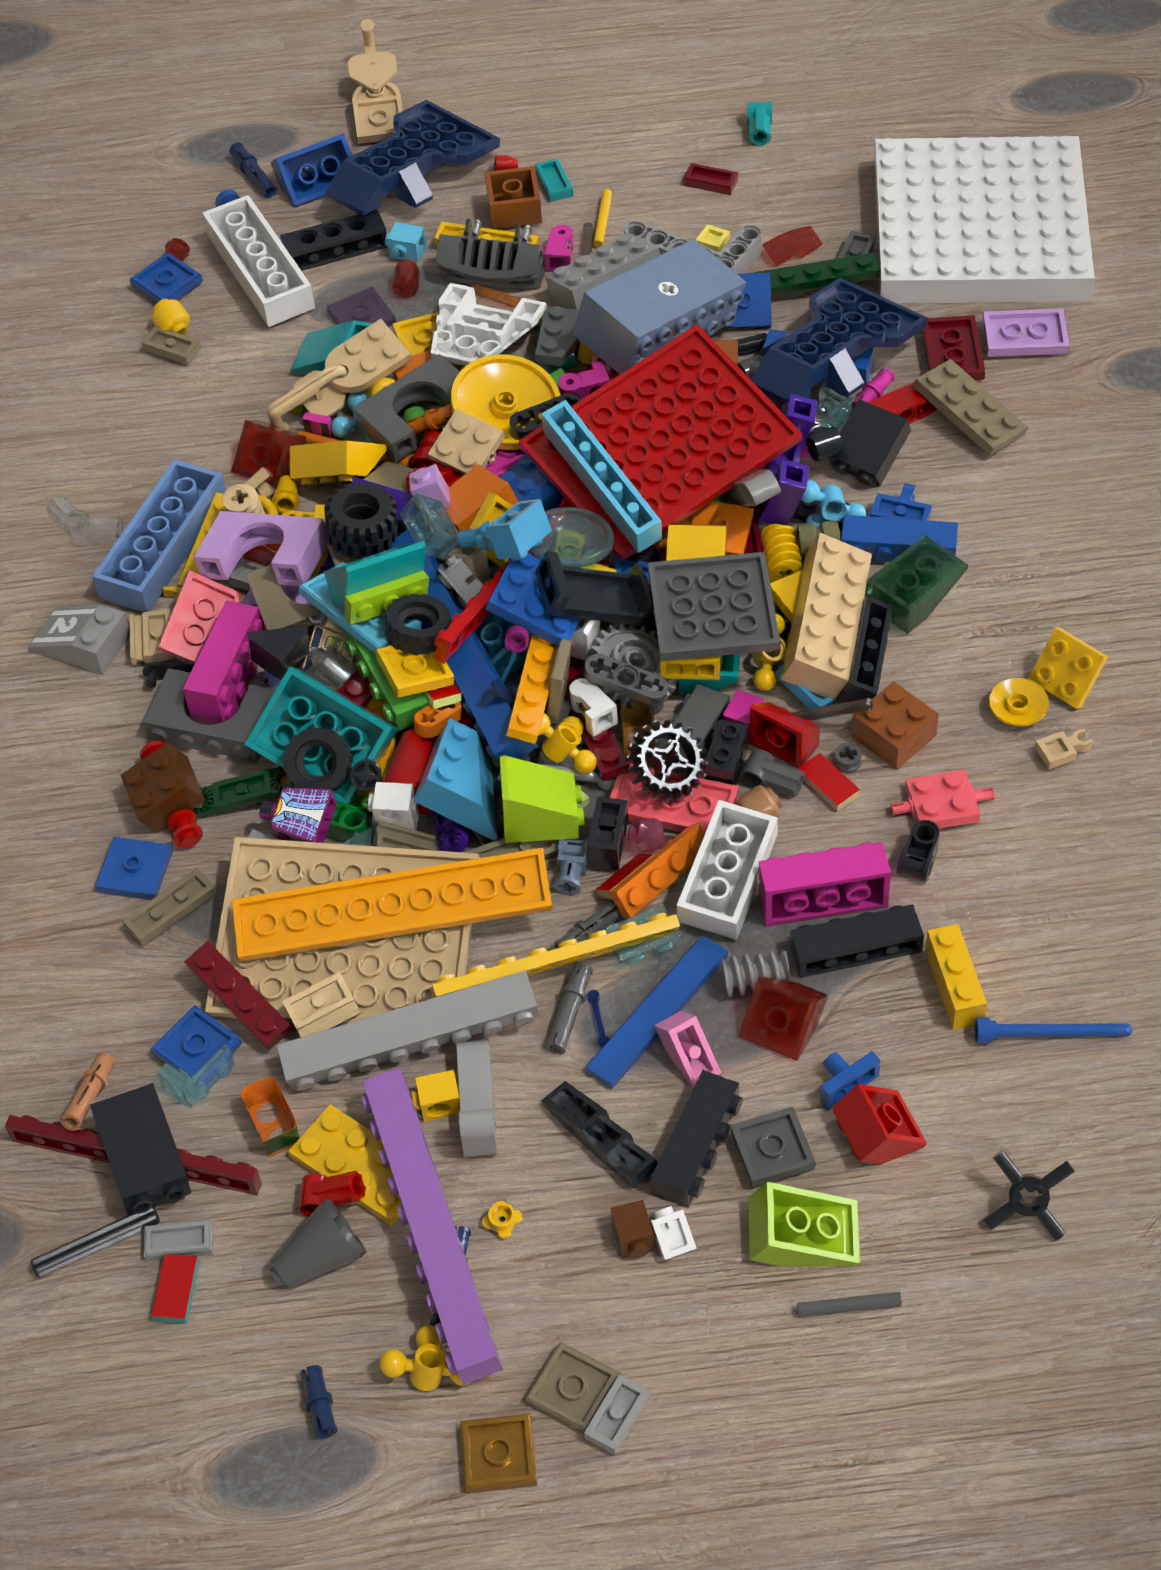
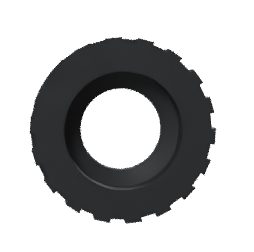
M425 594L403 595L401 598L393 600L392 604L388 605L385 614L384 633L387 636L388 643H391L395 649H399L406 654L427 655L431 652H436L437 646L434 645V642L442 629L447 630L451 623L450 610L446 608L445 603ZM417 618L427 621L433 626L427 629H412L403 625V622Z
M317 727L302 730L300 734L294 735L291 738L292 741L285 748V754H283L284 772L288 775L289 782H292L295 788L329 789L332 791L340 789V786L348 781L352 762H354L351 755V747L347 745L345 738L339 736L333 730ZM315 746L326 748L333 758L332 768L323 776L311 775L304 766L306 752Z

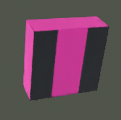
M305 412L302 418L305 432L333 439L331 417Z

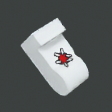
M585 678L577 679L569 686L571 707L575 712L583 714L586 721V730L593 737L618 724L616 704L597 685L590 683Z

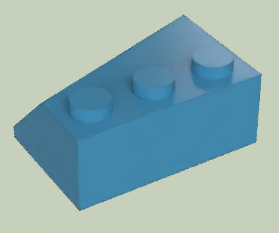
M449 718L434 743L413 801L496 841L497 826L492 763L477 731Z

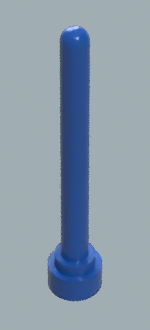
M976 1017L975 1019L976 1043H990L991 1040H997V1037L1129 1036L1133 1031L1132 1026L1127 1023L997 1024L996 1021H991L989 1017Z

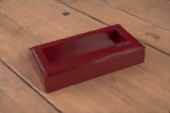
M691 163L683 178V186L731 195L739 179V172Z

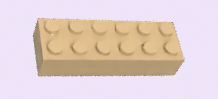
M819 533L805 555L781 680L793 685H800L807 688L810 692L825 698H832L834 701L849 682L871 562V553Z

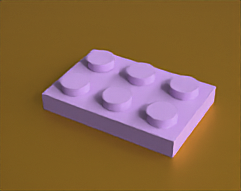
M1063 308L983 312V326L988 357L1069 353V340Z

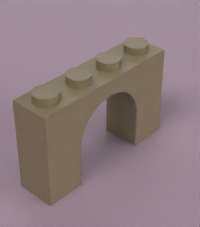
M327 543L334 566L342 562L347 564L360 560L352 555L344 556L342 551L336 552L333 549V545ZM272 565L246 574L267 630L307 625L308 633L314 631L315 625L320 626V623L315 624L305 620V616L315 619L317 611L310 607L312 605L299 604L287 597L281 585L278 584Z

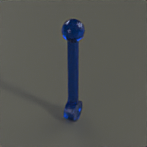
M591 990L587 993V1000L592 1004L599 1033L597 1043L600 1047H604L610 1039L605 1035L598 1004L600 994L597 990Z

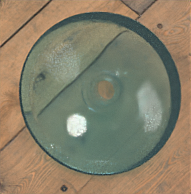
M573 507L555 508L545 511L552 531L543 538V542L540 545L530 549L541 560L546 551L558 553L561 566L583 568L601 561L610 553L613 547L614 533L609 523L594 512Z

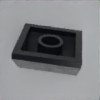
M307 625L248 632L251 661L279 680L283 679L289 666L298 668L309 652Z

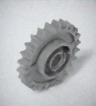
M619 623L617 628L609 625L606 631L601 630L599 635L595 637L591 648L587 652L588 656L603 654L660 675L658 640L655 638L654 630L649 634L645 632L644 625L639 630L633 624H630L628 628L623 623ZM597 665L593 672L599 673L603 666ZM611 669V674H609V679H612V678H613V673H614V670H613V669ZM624 673L618 676V681L623 685H630L634 682V678L630 674ZM665 678L668 683V691L663 702L672 694L676 688L675 684L679 679ZM641 679L637 688L641 690V685H643V680ZM653 685L650 693L655 694L658 691V686ZM606 688L602 690L605 694H611L613 702L619 699L621 707L630 703L633 708L639 703V700Z

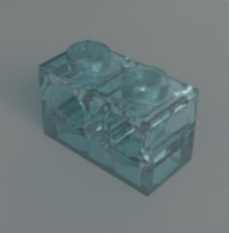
M415 493L399 514L415 543L425 542L426 555L447 560L446 555L459 545V532L440 500Z

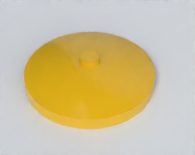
M489 355L476 359L459 372L452 386L450 406L452 415L457 408L503 430L505 437L497 449L516 450L521 448L519 447V440L511 437L508 432L510 417L516 412L558 397L560 392L553 378L536 363L514 355ZM540 413L538 417L542 420V414Z

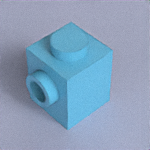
M395 222L392 230L387 232L385 238L389 258L418 263L427 247L424 227Z

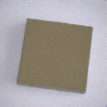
M562 639L559 642L550 678L547 715L552 724H558L567 690L571 640Z
M560 1341L525 1398V1403L584 1435L586 1428L621 1373Z

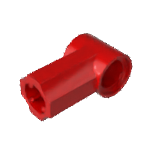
M357 1171L330 1177L315 1173L305 1175L302 1178L299 1212L305 1216H310L320 1203L327 1198L335 1206L360 1201V1198L365 1197L366 1191L362 1175Z

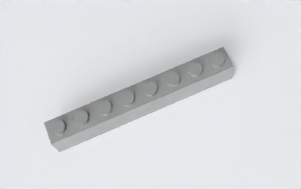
M525 970L278 1044L277 1048L285 1080L291 1089L296 1088V1090H306L314 1087L315 1082L328 1079V1081L340 1080L346 1077V1073L358 1069L360 1072L375 1069L378 1063L388 1060L390 1062H400L407 1059L409 1054L418 1051L430 1053L438 1050L440 1045L448 1042L454 1044L466 1042L471 1039L472 1035L482 1032L484 1034H493L502 1030V1026L515 1023V1025L527 1024L533 1020V1017L539 1016Z

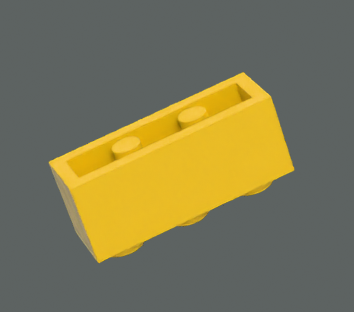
M959 924L927 930L925 952L952 1029L957 1030L975 1026L976 1017H985L987 1002Z

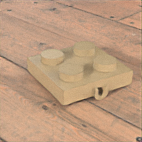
M456 408L428 455L430 459L465 475L477 464L486 468L488 463L494 462L496 458L495 452L504 439L505 433L503 430Z

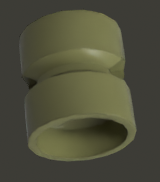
M837 520L820 522L818 527L813 523L796 525L797 539L799 541L798 547L800 548L802 560H805L806 552L819 533L840 541Z

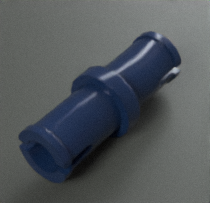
M311 1365L306 1367L308 1375L304 1369L300 1372L307 1396L304 1400L306 1410L311 1412L315 1436L320 1439L329 1438L332 1436L330 1429L334 1435L338 1431L331 1409L333 1398L332 1394L327 1392L322 1367Z

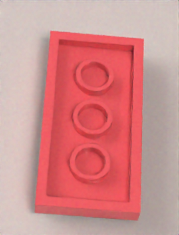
M648 767L649 771L654 776V768ZM625 773L617 776L610 798L628 800V818L631 822L677 832L684 831L691 824L699 823L704 833H706L718 800L736 804L739 786L698 778L701 785L697 789L692 788L691 795L685 796L682 794V798L679 801H675L671 796L668 802H663L661 793L657 799L653 800L651 799L652 791L650 789L645 794L640 792L644 786L641 782L637 785L632 784V781L637 777L636 773ZM670 773L665 779V783L681 782L686 775Z

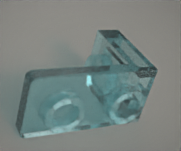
M825 384L819 389V409L823 410L827 415L819 423L826 428L834 426L838 430L846 423L852 412V397L839 395L836 391L825 387Z
M224 1045L192 1078L183 1069L178 1068L175 1070L167 1063L157 1073L162 1087L189 1108H192L198 1101L203 1100L208 1095L211 1087L220 1078H224L230 1073L234 1065V1059L231 1049Z

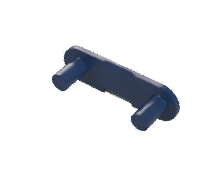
M493 680L491 682L493 689L481 698L487 706L499 697L511 706H514L516 695L498 681Z

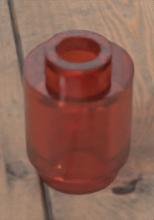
M405 259L395 266L393 290L401 297H412L418 292L420 270L414 261Z

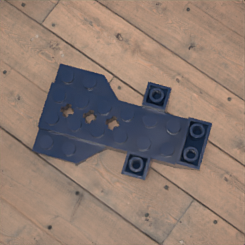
M425 100L393 116L394 135L345 159L328 186L326 196L355 211V213L364 216L380 207L382 197L398 189V199L411 207L418 208L433 199V194L423 177L424 175L447 163L469 164L499 148L500 138Z
M839 278L810 297L808 307L813 320L760 350L759 355L764 358L751 381L765 395L782 402L784 405L790 394L810 398L811 388L827 378L825 387L836 391L839 395L849 397L864 385V381L852 360L871 347H898L927 326L928 317Z

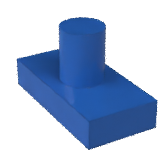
M871 1051L850 1066L837 1052L829 1055L824 1060L823 1066L833 1078L821 1085L820 1103L829 1111L832 1109V1106L857 1084L867 1085L879 1077L880 1059Z

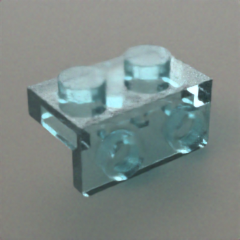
M661 905L606 927L605 930L607 934L619 931L618 927L623 924L636 922L637 925L649 922L648 918L654 915L666 913L668 917L664 905ZM679 931L665 937L614 951L619 964L628 961L629 966L647 959L645 953L656 949L658 954L675 948L674 942L681 936Z

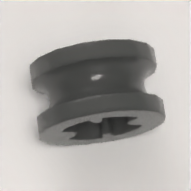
M843 743L836 748L834 764L838 770L843 773H853L860 768L862 754L857 745ZM847 755H848V757H849L850 759H853V760L848 761L847 758H846V757H843V756H847Z

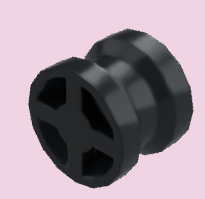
M371 759L358 761L350 772L352 784L362 791L374 789L376 782H380L382 777L380 766Z

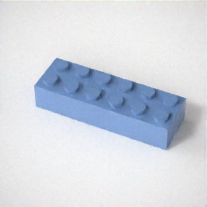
M175 459L172 461L93 574L92 578L99 599L140 612H149L162 594L163 586L168 585L193 548L215 493L224 494L226 491L222 473Z

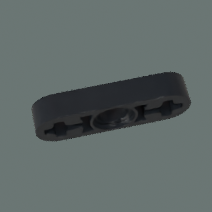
M567 393L514 413L509 421V434L517 440L524 438L543 425L542 420L538 417L540 413L547 411L564 400L570 406H573L581 400L580 397Z

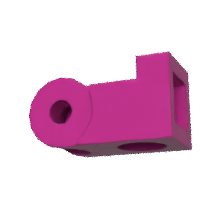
M558 225L552 228L544 253L546 272H554L556 268L572 263L574 247L573 230L571 227Z
M601 361L592 363V370L579 372L578 374H563L558 380L560 396L571 393L577 395L582 400L610 380Z

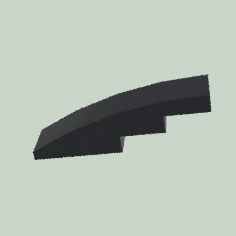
M564 1081L541 1100L543 1106L576 1139L634 1188L654 1172L658 1164L656 1158L636 1145L632 1135L609 1118L606 1109L567 1081Z

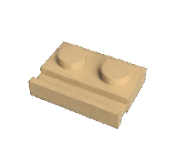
M171 609L142 612L140 616H134V613L129 614L130 659L132 665H136L138 661L152 663L174 660L173 656L157 650L170 617Z
M340 971L282 1001L300 1037L334 1028L361 1014Z

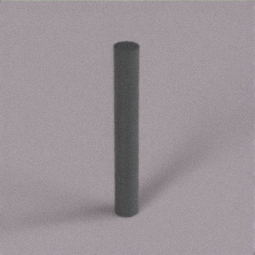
M900 1292L801 1302L797 1303L798 1317L902 1306Z

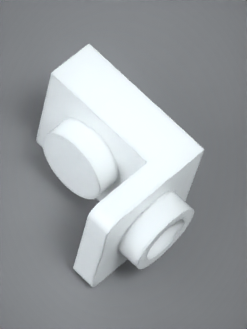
M672 1206L653 1212L655 1219L651 1220L650 1224L663 1260L697 1249L683 1209L674 1212Z

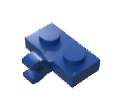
M904 483L899 498L877 493L870 517L929 521L932 505L915 502V494L913 493L916 485Z

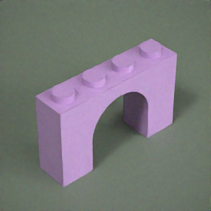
M220 511L195 553L194 559L201 576L208 579L228 580L237 562L247 551L263 544H279L281 546L271 562L278 584L300 586L309 580L327 546L325 524L323 518Z

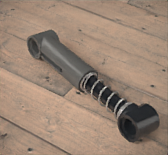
M758 354L738 362V367L752 379L764 357ZM767 396L772 401V403L782 412L785 405L782 402L770 396ZM815 420L806 439V446L812 459L818 462L842 452L843 441L839 431L834 426L826 428Z

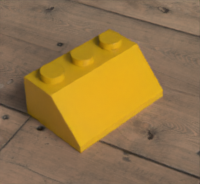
M336 441L290 446V479L301 480V485H318V480L322 484H335L338 478L339 482H352L353 477L367 476L387 451V445L356 441Z

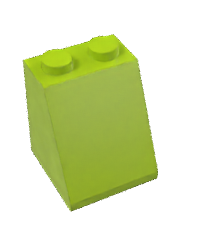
M500 756L505 843L579 838L578 826H584L583 807H577V804L582 803L581 785H575L574 773L509 756Z

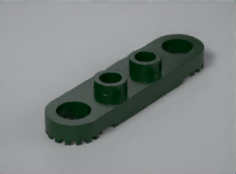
M281 766L273 769L266 768L214 782L206 787L200 786L203 796L208 800L206 801L207 803H204L205 806L201 805L202 808L198 806V808L196 807L192 811L195 812L197 818H204L279 798L283 789L295 787L292 782H287V785L283 784V786L280 784L281 779L287 776V773L284 772V768Z

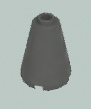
M327 1198L320 1203L272 1258L273 1268L269 1271L280 1287L286 1284L289 1288H292L359 1259L367 1251L358 1236H355L350 1228V1224L338 1208Z

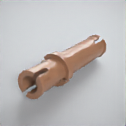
M106 1052L98 1053L90 1069L83 1073L81 1085L66 1112L61 1117L63 1127L70 1131L80 1129L85 1116L91 1108L90 1104H93L98 1093L102 1092L107 1085V1077L115 1066L113 1056Z

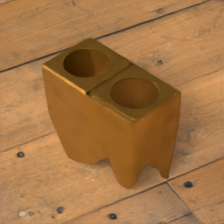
M639 701L638 705H635L632 709L622 705L623 744L626 748L624 749L626 757L633 754L627 749L628 745L631 744L628 739L629 733L637 728L642 729L645 725L652 727V719L654 722V705L652 713L648 704ZM655 740L650 741L647 747L655 748ZM646 762L647 767L654 768L651 764Z

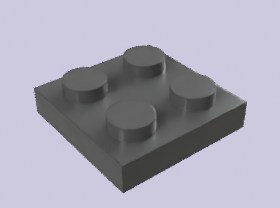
M793 1107L730 1125V1132L752 1188L764 1185L766 1182H774L815 1169L816 1162Z

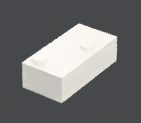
M718 800L677 903V918L680 923L734 940L738 939L758 887L759 861L769 858L778 835L777 817Z

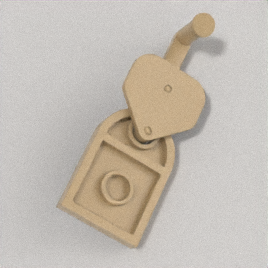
M363 19L360 23L365 54L355 55L348 61L350 79L360 84L352 97L358 144L383 141L394 135L393 116L403 111L400 91L396 85L389 82L397 74L396 58L390 52H376L373 34L374 23L370 19Z
M379 319L334 348L326 359L324 370H315L308 373L295 383L293 390L269 405L267 414L274 433L277 436H284L288 432L289 426L282 420L281 416L300 403L303 404L309 413L332 416L344 407L347 393H357L371 387L379 379L388 376L411 361V353L384 321Z

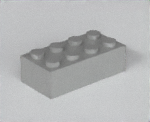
M631 233L624 234L619 237V240L611 244L598 247L597 251L589 255L580 256L575 262L567 266L556 268L553 273L545 276L552 303L558 307L579 310L584 292L660 256L659 247Z

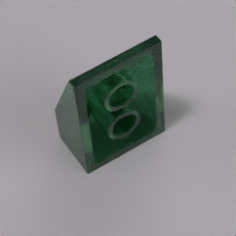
M924 535L867 580L865 598L869 596L893 605L891 623L908 634L929 617L966 572L968 564Z

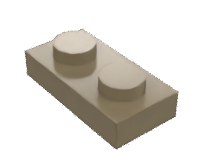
M154 326L141 342L144 351L186 365L190 363L201 349L200 340L170 330L163 331L158 326Z

